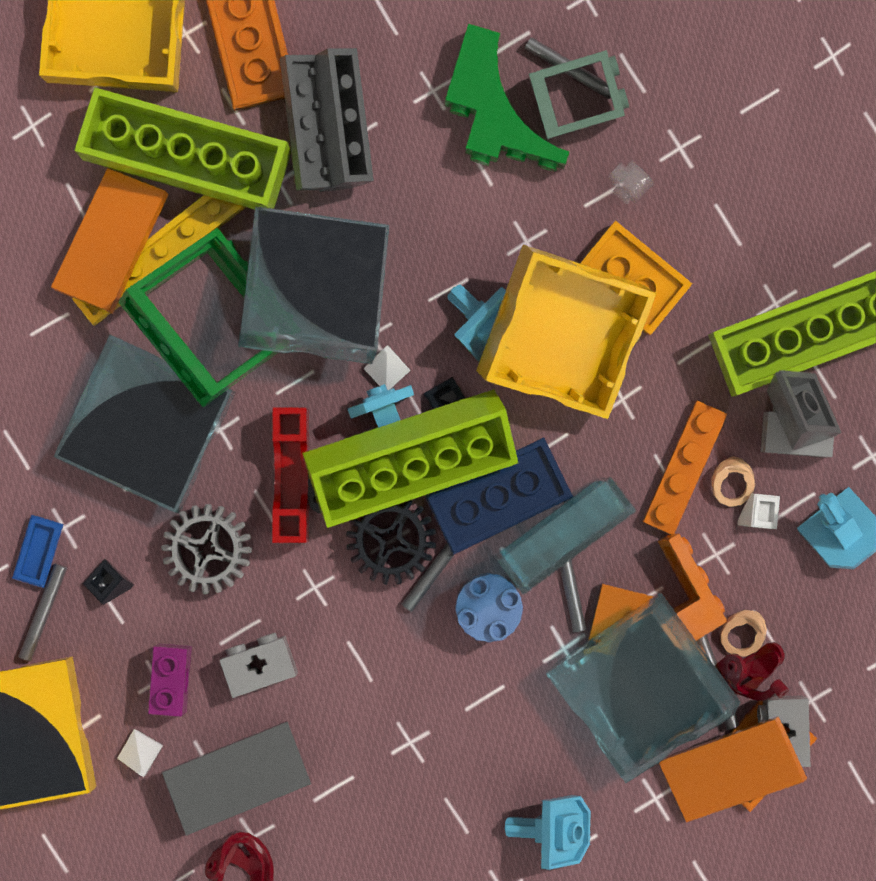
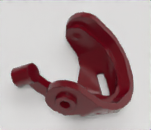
M776 642L765 644L755 653L744 659L736 653L728 654L714 666L715 672L730 692L746 698L763 701L776 695L778 698H782L789 692L788 687L780 679L775 680L766 691L756 690L784 661V650ZM747 677L752 679L742 686L739 685Z
M235 830L212 852L205 866V876L213 881H223L229 863L243 868L250 876V881H274L273 861L266 846L256 836L239 830ZM239 843H242L246 847V849L250 853L249 856H246L243 850L239 847Z

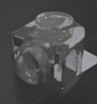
M632 160L626 166L620 162L608 175V178L612 181L611 184L616 187L613 193L625 204H628L630 201L637 204L655 184Z

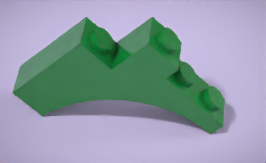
M468 23L445 99V106L450 107L452 114L466 118L469 117V114L475 115L465 153L471 155L470 160L483 165H489L490 161L497 163L501 150L507 152V158L515 161L525 162V159L528 158L538 161L537 166L545 170L556 172L557 168L564 169L569 151L556 147L535 134L519 118L507 99L498 69L497 50L500 33Z

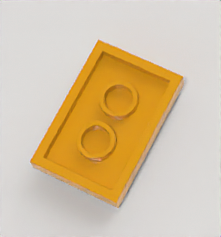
M616 220L580 263L645 285L657 293L642 330L649 336L693 284Z

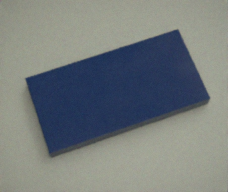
M544 437L516 450L518 464L425 495L453 555L573 498Z

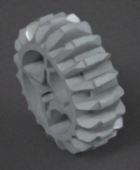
M205 504L204 514H201L199 507L195 505L191 507L192 518H190L186 511H181L179 515L184 523L180 524L176 520L170 522L171 527L177 531L175 534L165 532L163 535L166 539L173 540L172 545L166 544L161 546L162 551H172V556L164 558L163 563H175L176 567L171 569L168 574L170 576H174L178 572L182 574L177 582L178 585L182 586L188 579L191 580L189 591L195 592L200 583L202 584L203 594L209 593L210 584H213L214 590L219 593L222 591V580L229 587L235 584L230 576L232 573L238 578L244 576L243 571L237 568L239 564L242 566L250 565V561L241 558L242 553H252V547H242V541L251 539V535H239L238 531L246 526L244 522H240L235 526L232 525L233 520L237 516L236 513L231 512L226 519L223 518L225 507L219 506L214 515L212 514L211 504ZM200 521H211L209 529H207L201 539L190 538L184 535L192 525ZM220 526L225 528L230 534L234 553L221 547L219 544ZM210 539L213 543L211 547L215 546V551L223 555L218 553L209 554L206 556V559H203L204 557L201 555L203 551H199V546L196 545L205 544ZM181 545L195 554L194 571H191L184 563L181 555ZM218 559L230 562L229 566L221 574L203 576L211 560Z

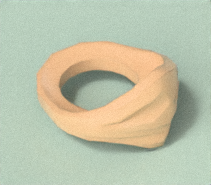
M730 457L722 461L714 470L712 476L713 495L718 502L729 507L745 503L755 487L754 473L750 465L738 457ZM732 472L743 474V478L746 481L744 493L735 499L726 498L721 493L723 480Z
M750 610L736 612L728 617L727 622L724 623L720 631V642L725 650L731 654H739L741 657H746L759 650L766 637L765 619L759 612ZM746 623L752 626L756 634L754 642L749 647L739 649L729 643L728 633L731 629Z

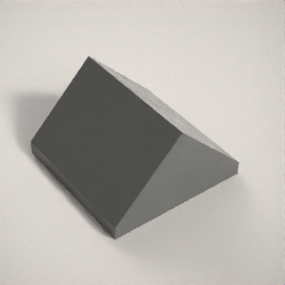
M780 370L774 374L767 393L792 450L842 433L815 373Z

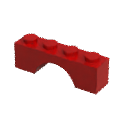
M273 407L275 482L272 508V543L309 542L308 470L302 453L309 451V409L307 407Z

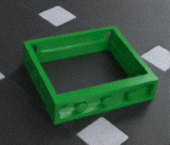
M218 228L127 288L118 301L202 407H205L290 345L301 333V330L292 320L294 317L284 311L277 302L274 292L263 285L256 276L253 266L242 259L235 250L232 240L228 241ZM207 253L276 337L274 342L219 382L213 379L147 297V294Z

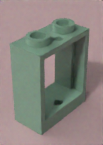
M607 50L529 74L547 139L625 116L623 109L629 108L625 89L618 90L614 77L620 75L615 55L608 57ZM601 62L614 110L558 127L545 78Z

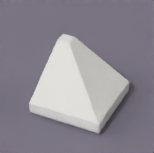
M388 345L364 368L379 386L385 384L387 390H390L410 372V369Z
M751 493L738 518L737 525L777 529L780 496Z
M134 729L120 752L118 759L144 777L163 745Z

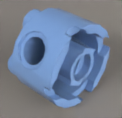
M485 573L474 576L463 584L457 594L455 609L458 623L468 635L479 641L494 642L504 640L515 631L521 621L523 605L519 592L509 580L501 575Z

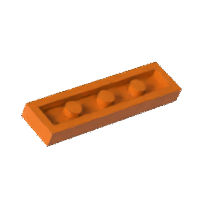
M698 400L695 401L642 522L668 534H675L727 417V413Z

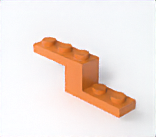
M680 533L669 534L658 540V543L689 598L670 611L695 644L696 640L727 622L723 614L725 608L721 600L716 595H713L707 585L709 583L708 576L702 567L696 565L692 557L693 549L685 537H681ZM695 644L704 656V658L708 661V657L703 648L699 644Z

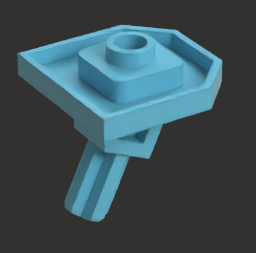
M457 285L450 290L447 297L466 316L468 321L454 335L473 357L480 362L506 290L501 287L484 303L482 300L479 302L462 285Z
M384 384L366 391L368 398L363 399L362 404L348 408L350 417L354 418L372 411L379 428L401 420L394 402L413 396L414 392L411 385L395 391L394 388L387 390Z
M850 487L846 488L838 496H835L833 493L827 495L823 493L819 496L820 501L817 503L820 510L801 524L797 530L830 568L855 569L876 552V516Z
M570 795L542 800V815L537 818L508 817L505 822V833L508 837L535 838L536 843H542V869L551 870L579 864L590 845L591 811L581 796Z

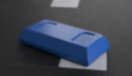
M31 515L12 579L45 588L64 524Z

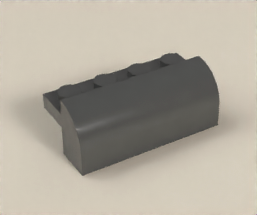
M327 48L316 55H285L281 57L280 66L296 191H336L362 186L374 181L357 48Z

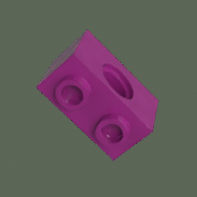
M159 643L153 647L148 714L182 717L187 712L192 646Z

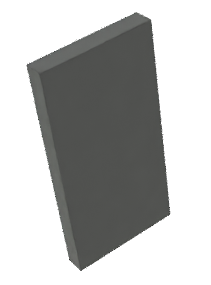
M287 721L162 771L186 836L311 784Z

